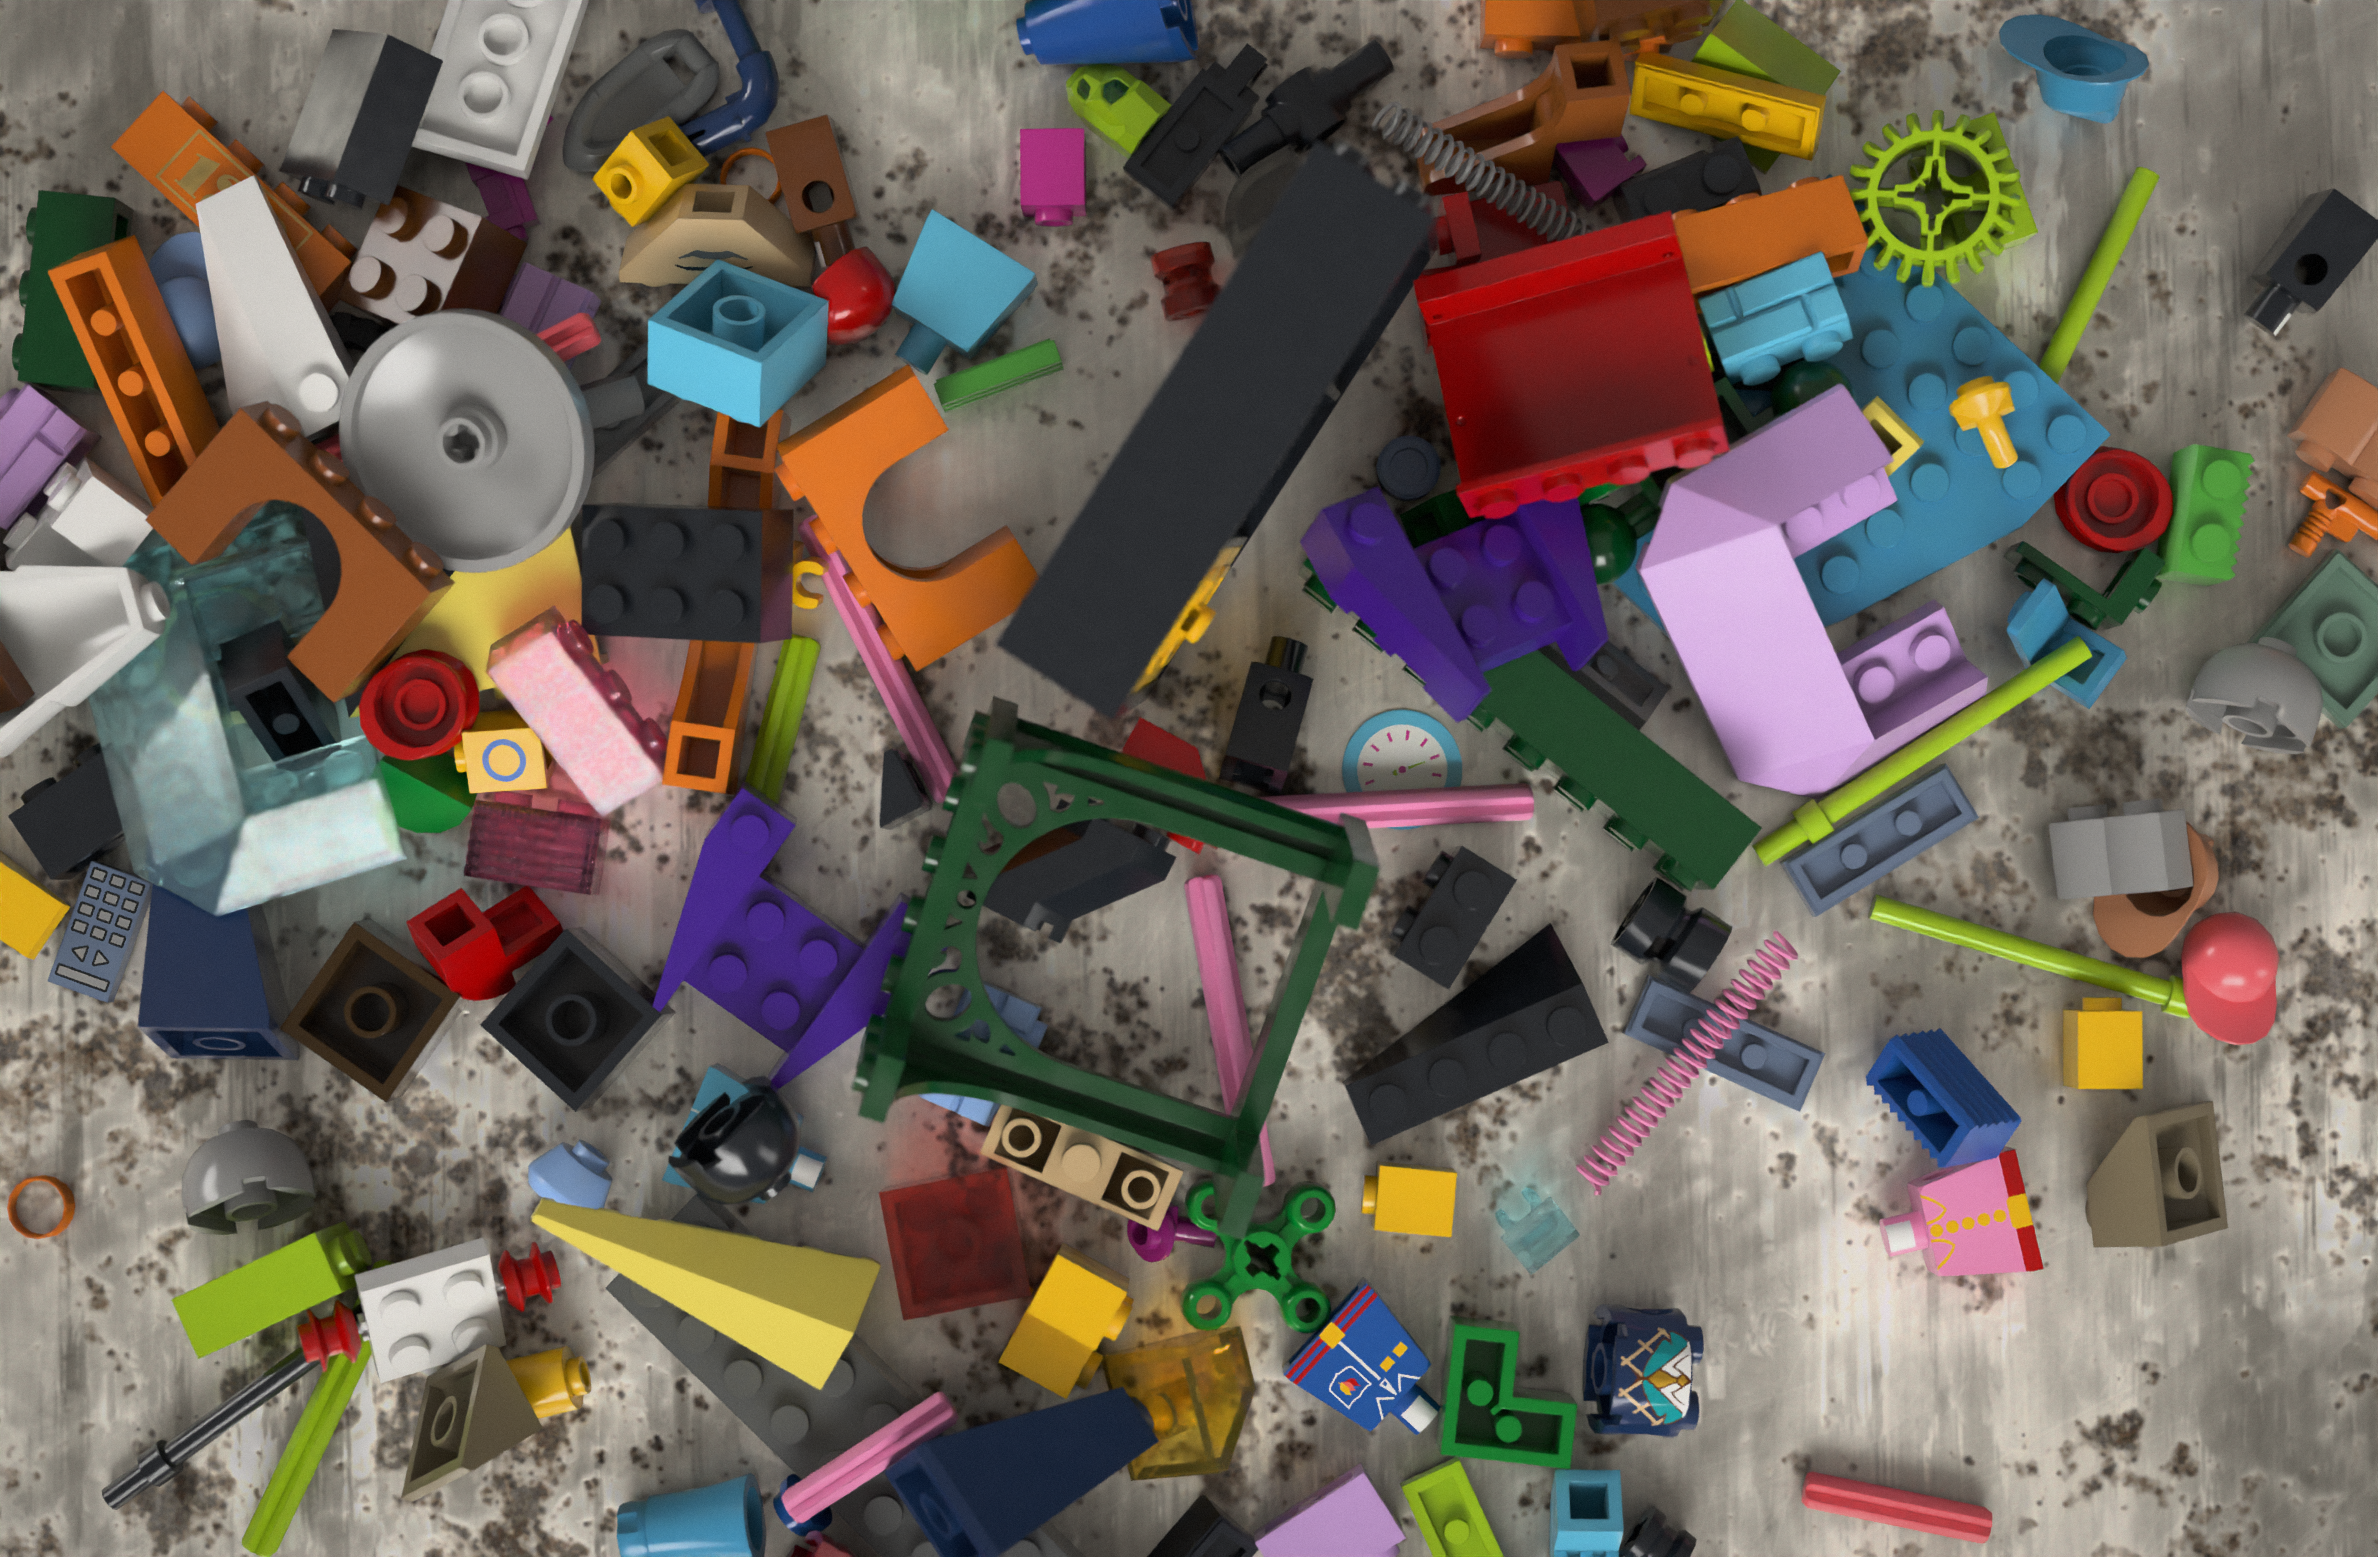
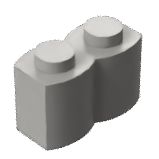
M2162 798L2123 802L2124 815L2108 817L2107 804L2067 808L2069 821L2049 823L2057 900L2193 887L2185 810L2164 811Z

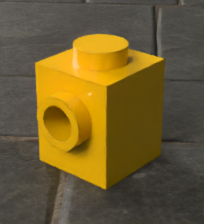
M667 116L631 130L592 180L607 196L611 206L632 227L647 222L683 185L694 184L710 164L674 121Z

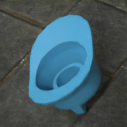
M2039 14L2019 15L2005 21L1999 30L2000 43L2007 52L2036 69L2037 84L2040 87L2041 97L2047 106L2064 114L2103 124L2111 123L2118 115L2128 82L2142 76L2149 67L2147 55L2137 47L2108 39L2078 24L2054 16Z

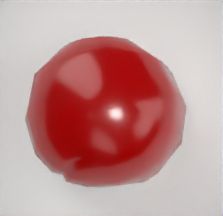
M867 246L853 249L836 260L813 283L812 289L815 295L829 301L827 344L847 345L864 341L876 333L886 323L891 314L893 298L897 291L895 281L885 265Z

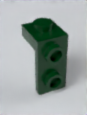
M2025 541L2012 545L2004 555L2005 559L2016 566L2012 574L2032 590H2035L2043 579L2056 585L2061 598L2068 602L2066 609L2069 616L2092 630H2097L2100 625L2106 630L2120 626L2125 622L2132 610L2138 614L2143 612L2162 586V582L2155 577L2166 563V561L2146 547L2131 552L2100 594Z

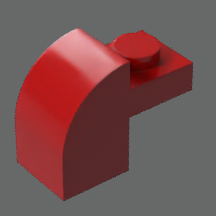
M528 884L484 912L477 907L461 887L406 921L417 949L453 993L456 992L463 995L462 999L472 1001L488 1000L510 992L516 985L512 972L545 952L563 932L559 920Z

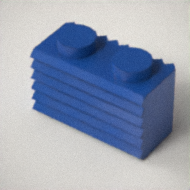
M1941 1028L1935 1032L1932 1029L1927 1033L1921 1031L1919 1034L1913 1032L1909 1036L1906 1033L1901 1037L1898 1034L1888 1041L1866 1076L1867 1086H1874V1094L1882 1095V1104H1889L1890 1113H1897L1898 1122H1905L1906 1131H1913L1914 1140H1921L1922 1149H1929L1930 1158H1937L1938 1168L1997 1158L2022 1122L2021 1117Z

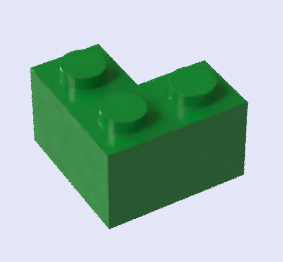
M1450 1315L1440 1397L1441 1409L1438 1415L1435 1442L1440 1454L1570 1469L1577 1403L1570 1393L1514 1387L1520 1331L1513 1322Z

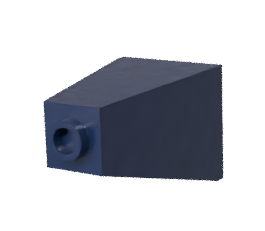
M192 794L184 796L182 802H161L137 1027L172 1059L298 1060V1041L280 1029L289 1016L290 1009L241 822L226 803H222L221 799L214 796Z
M1120 1387L924 1441L889 1467L884 1473L940 1557H999L1158 1443L1159 1440L1152 1431L1154 1422L1148 1409L1139 1399L1133 1396L1129 1397L1125 1389Z

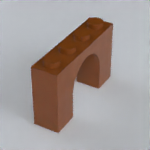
M269 401L240 407L145 520L191 565H195L221 556L253 517L271 500L292 502L316 515L331 532L338 547L341 560L340 586L332 605L290 652L287 658L335 703L359 692L455 582L442 570L444 564L432 549L420 542H413L395 524L397 522L396 516L387 505L373 496H366L348 479L349 471L347 467L336 456L325 450H318L300 433L302 425L290 411L278 404H271Z

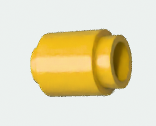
M568 1346L506 1361L538 1419L581 1409L584 1395L591 1392V1376L588 1364L583 1356L575 1357L573 1351Z

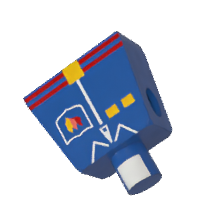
M1364 1277L1332 1310L1325 1326L1312 1333L1282 1365L1283 1375L1291 1382L1370 1432L1391 1412L1411 1432L1417 1435L1427 1427L1441 1409V1406L1416 1384L1432 1365L1429 1358L1372 1284Z

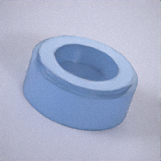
M1401 436L1390 441L1381 451L1376 465V475L1382 489L1391 497L1401 501H1414L1426 496L1436 485L1441 470L1440 459L1434 447L1426 440L1416 436Z

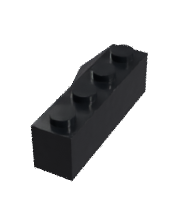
M1549 923L1527 942L1487 970L1484 975L1459 994L1453 996L1429 1017L1401 1036L1342 1083L1367 1141L1370 1145H1374L1609 1042L1582 980L1552 924Z

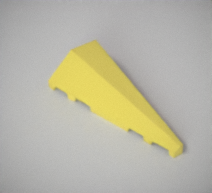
M542 1197L531 1216L533 1223L819 1390L823 1387L852 1338L881 1268L880 1262L870 1257L862 1256L861 1258L834 1254L824 1252L821 1248L805 1245L797 1247L761 1240L757 1236L660 1218L656 1221L620 1214L616 1210L606 1208L592 1209L559 1203L552 1198Z

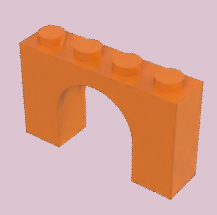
M909 364L778 443L776 447L784 463L774 468L794 502L806 496L818 517L808 522L811 529L828 555L840 550L852 570L842 575L862 609L871 603L875 605L885 621L884 624L875 629L894 660L897 661L906 655L916 672L1014 613L1037 579L1038 574L1007 525L950 560L938 565L922 568L902 566L887 560L877 553L865 539L862 523L863 507L867 494L875 480L894 463L949 430Z

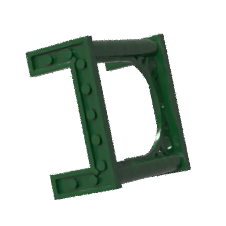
M993 696L987 714L975 710L963 745L964 752L961 758L960 772L954 771L942 806L943 810L953 813L946 835L943 836L933 832L921 870L932 875L925 896L912 893L900 929V931L911 934L904 957L892 953L880 987V991L891 994L884 1015L880 1016L871 1013L859 1049L860 1055L855 1068L857 1071L851 1090L862 1093L858 1116L884 1124L888 1110L895 1101L918 1094H947L976 1098L1039 1115L1212 1171L1218 1232L1244 1239L1266 1180L1260 1134L1337 925L1358 931L1381 869L1366 821L1341 812L1337 824L1066 734L1017 717L1018 704ZM1043 782L1057 786L1055 795H1073L1071 803L1061 810L1050 807L1049 792ZM1009 783L1019 784L1027 789L1033 797L1036 805V815L1034 820L1028 825L1020 826L1013 824L1001 812L997 795L1003 785ZM1088 797H1092L1103 802L1088 803ZM984 813H986L990 824L1003 835L1001 846L994 852H986L979 845V841H982L984 844L987 843L988 837L987 826L982 820ZM1097 818L1133 820L1316 880L1230 1115L1050 1056L1020 1037L998 1013L983 984L976 952L978 919L986 895L999 872L1016 853L1031 841L1048 831L1082 820ZM967 862L976 876L963 875ZM964 890H969L976 895L977 900L970 906H964L958 901V894ZM949 914L961 920L945 927ZM953 946L960 950L962 959L957 968L941 969L928 975L930 969L939 967L946 960L948 952L942 951V949ZM959 984L970 991L972 997L970 1004L957 1015L937 1017L932 1015L926 1008L927 998L932 992L942 986ZM977 1019L985 1021L990 1027V1037L987 1040L979 1037L973 1030H971L970 1038L957 1034L968 1029ZM1004 1044H1006L1013 1052L1002 1049L1001 1047Z

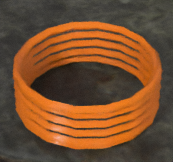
M755 147L737 150L722 165L720 173L721 185H727L728 171L734 162L740 158L758 155L767 158L774 164L772 155L763 149ZM779 178L775 191L767 199L773 205L782 194Z
M41 1175L26 1178L15 1186L9 1195L7 1211L9 1220L16 1231L28 1238L42 1239L56 1236L68 1227L74 1216L75 1201L73 1193L67 1184L61 1182L56 1177ZM40 1180L50 1183L57 1188L63 1199L64 1211L62 1219L56 1228L46 1234L31 1232L23 1226L17 1215L16 1204L18 1195L23 1187L32 1181Z

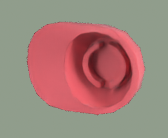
M2236 911L2211 915L2192 927L2184 938L2182 948L2183 990L2189 1015L2199 1029L2217 1040L2233 1045H2247L2257 1042L2268 1034L2275 1021L2277 1007L2275 977L2280 957L2273 936L2257 919Z

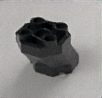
M1088 798V803H1096V801ZM1060 799L1056 809H1064L1070 803ZM1111 818L1089 819L1066 824L1034 839L1016 853L995 878L982 906L1034 932L1036 930L1040 931L1044 922L1054 926L1048 938L1062 943L1074 919L1165 881L1177 857L1166 852L1171 839L1138 822L1135 823L1131 833L1109 823ZM1002 842L984 850L986 852H994L999 849ZM967 862L963 875L976 876ZM968 891L966 897L976 902V895L972 891Z

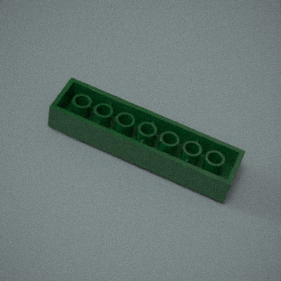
M1307 557L1302 563L1299 576L1306 580L1302 592L1325 611L1332 614L1338 605L1330 598ZM1351 611L1349 615L1357 621L1352 631L1370 647L1382 653L1384 650L1373 640L1377 634ZM1538 650L1482 673L1491 691L1464 721L1481 733L1484 729L1487 730L1489 726L1508 740L1502 750L1529 772H1533L1534 769L1538 770L1540 767L1546 770L1558 780L1552 788L1557 795L1580 812L1584 809L1589 811L1591 807L1608 820L1602 829L1611 838L1631 852L1634 849L1640 851L1644 848L1658 859L1652 869L1682 892L1684 889L1691 892L1694 888L1696 890H1714L1762 829L1747 815ZM1405 664L1402 671L1423 688L1426 683Z

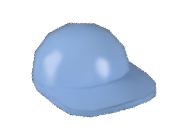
M198 232L176 234L161 244L150 259L149 268L193 369H205L220 361L221 354L201 234Z

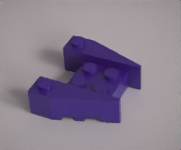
M1377 486L1323 508L1300 540V544L1330 598L1346 614L1353 611L1377 634L1373 640L1390 657L1396 653L1426 683L1422 689L1457 723L1465 720L1491 691L1482 673L1553 642L1557 643L1570 668L1575 672L1580 670L1609 639L1578 497L1562 502H1550L1543 499L1518 506V509L1510 515L1495 519L1486 518L1413 549Z
M744 781L706 834L652 1007L661 1012L684 980L785 1051L768 1074V1079L780 1089L867 1026L871 1013L880 1016L884 1014L891 994L880 991V987L891 954L904 957L911 934L900 931L910 898L900 892L864 943L763 872L796 826L797 817Z

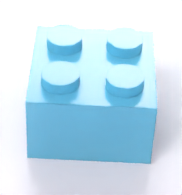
M717 259L648 319V384L672 393L683 400L695 402L731 416L737 421L749 423L760 428L826 365L829 301Z

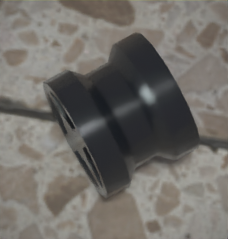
M1653 1506L1643 1513L1629 1530L1619 1547V1557H1690L1696 1546L1697 1539L1686 1530L1676 1531L1667 1524L1666 1515Z

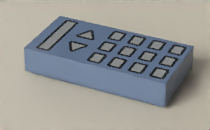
M91 861L47 981L106 1003L114 1002L151 901L153 881L99 861Z

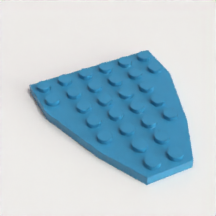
M1829 174L1825 179L1831 178L1833 176ZM1855 205L1857 212L1865 210L1864 205ZM1869 226L1863 227L1866 234L1871 231ZM1887 227L1891 234H1893L1898 240L1904 243L1892 230H1890ZM1879 243L1864 253L1858 272L1833 278L1847 312L1853 338L1842 342V349L1823 361L1835 365L1847 376L1853 388L1854 401L1860 409L1878 396L1924 443L1888 477L1898 501L1793 559L1824 628L1852 617L2021 528L2111 435L1935 270L1933 286L1931 288H1924L1921 282L1922 267L1912 266L1910 277L1906 283H1900L1896 280L1897 270L1902 261L1894 257L1884 270L1878 271L1875 269L1873 263L1877 255L1883 250ZM1708 333L1706 338L1708 350H1716L1711 335ZM1992 376L1995 383L2008 382L2012 388L2011 396L2015 410L2002 416L2018 455L2017 461L2009 467L1995 468L1978 428L1975 427L1963 432L1955 417L1950 415L1949 405L1958 398L1956 390L1971 380ZM1734 389L1753 417L1770 406L1772 391ZM1653 529L1637 540V553L1633 564L1621 578L1611 584L1668 637L1635 567L1644 542L1650 543L1655 530Z

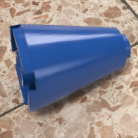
M1029 0L1024 6L1025 16L1019 17L1016 20L1018 37L1026 55L1035 54L1041 65L1185 62L1197 57L1194 51L1198 50V34L1192 0Z

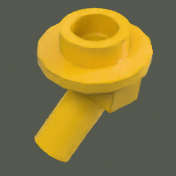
M1984 376L1960 386L1956 390L1958 398L1949 405L1948 410L1950 415L1955 417L1963 432L1977 427L1993 466L1998 469L2006 468L2014 464L2018 459L2017 452L2002 419V416L2015 410L2011 396L2012 388L2008 382L1995 383L1992 376Z

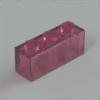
M554 605L491 644L486 673L599 815L603 817L662 781L668 740L660 726L652 718L648 717L643 720L630 703L632 701L631 693L622 677L613 669L605 671L593 656L594 647L584 628L573 619L567 622Z

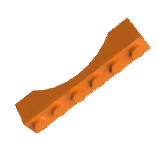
M777 410L760 428L749 423L737 421L731 416L717 411L709 465L707 506L778 509L782 482L774 468L784 463L776 445L789 437L791 419L784 410ZM690 640L679 694L671 720L662 785L735 795L758 643Z

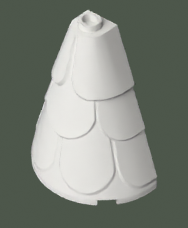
M19 565L15 572L0 571V640L35 693L22 706L0 714V757L3 758L13 752L66 706L74 707L83 702L164 633L165 619L170 617L171 609L168 598L158 582H149L145 576L127 567Z

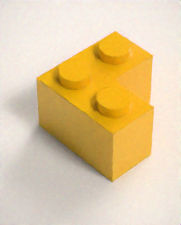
M1063 1242L1007 1343L999 1363L1065 1399L1068 1398L1074 1385L1086 1390L1103 1358V1355L1094 1350L1097 1349L1103 1336L1113 1341L1116 1340L1132 1311L1134 1299L1126 1295L1130 1278Z

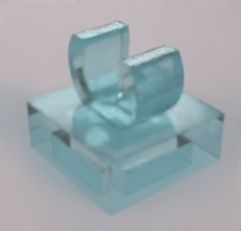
M1526 1187L1521 1193L1531 1206L1529 1214L1520 1221H1513L1500 1208L1495 1213L1498 1224L1505 1231L1500 1238L1529 1274L1533 1275L1577 1239L1580 1234L1550 1196L1543 1201L1534 1190Z

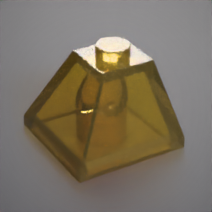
M1241 1326L1218 1328L1212 1331H1196L1103 1355L1101 1362L1108 1390L1123 1387L1129 1397L1133 1396L1139 1399L1148 1409L1153 1419L1154 1428L1152 1431L1159 1440L1158 1443L1127 1464L1131 1481L1216 1474L1228 1470L1256 1390Z

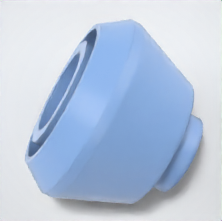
M579 1140L575 1146L562 1142L529 1164L528 1183L541 1198H552L559 1203L592 1209L604 1208L612 1183V1177L605 1170L610 1161L598 1149L583 1140Z

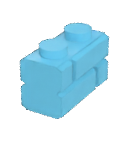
M1822 251L1698 299L1715 349L1731 385L1740 381L1749 386L1762 384L1777 376L1781 371L1780 366L1803 357L1809 362L1827 359L1842 349V342L1853 338L1847 312Z

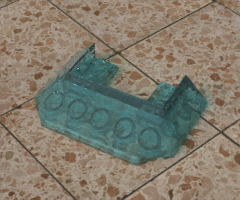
M300 506L251 520L221 556L195 565H191L170 544L130 556L122 567H127L142 574L149 582H158L168 598L171 615L165 619V631L162 635L88 696L134 873L158 887H163L191 901L195 906L215 916L224 915L407 859L377 750L369 743L365 734L247 770L244 765L216 660L221 659L220 644L278 619L290 637L293 638L307 634L325 614L310 551V541L307 538Z

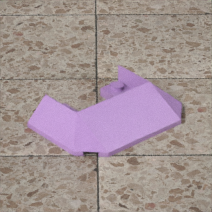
M1842 384L1832 387L1729 445L1730 451L1713 455L1712 461L1707 464L1688 468L1668 479L1658 504L1662 511L1650 543L1644 542L1635 566L1734 776L1740 781L1817 800L1853 781L1953 715L1984 697L1988 676L1966 659L1945 608L1934 599L1837 654L1833 649L1793 559L1898 501L1884 470V466L1895 460L1846 387Z

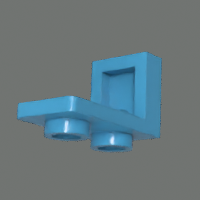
M2043 579L2033 592H2024L2014 603L2008 615L2007 621L2009 625L2006 631L2025 669L2076 636H2079L2084 641L2092 657L2049 685L2088 709L2092 707L2127 659L2123 649L2071 619L2056 585L2046 579Z

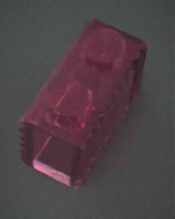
M509 791L494 792L493 802L475 800L464 876L588 895H599L611 820L595 817V804L558 799L556 811L531 808L533 795Z

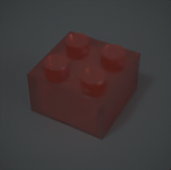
M1004 1164L991 1165L889 1185L879 1192L903 1321L1032 1295L1035 1287L1011 1167Z

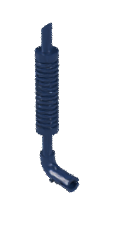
M694 0L700 13L717 12L740 61L736 65V70L742 81L741 90L725 97L727 104L684 125H678L679 129L703 157L743 138L746 143L753 141L751 134L768 121L778 101L780 81L775 61L770 51H762L739 0Z

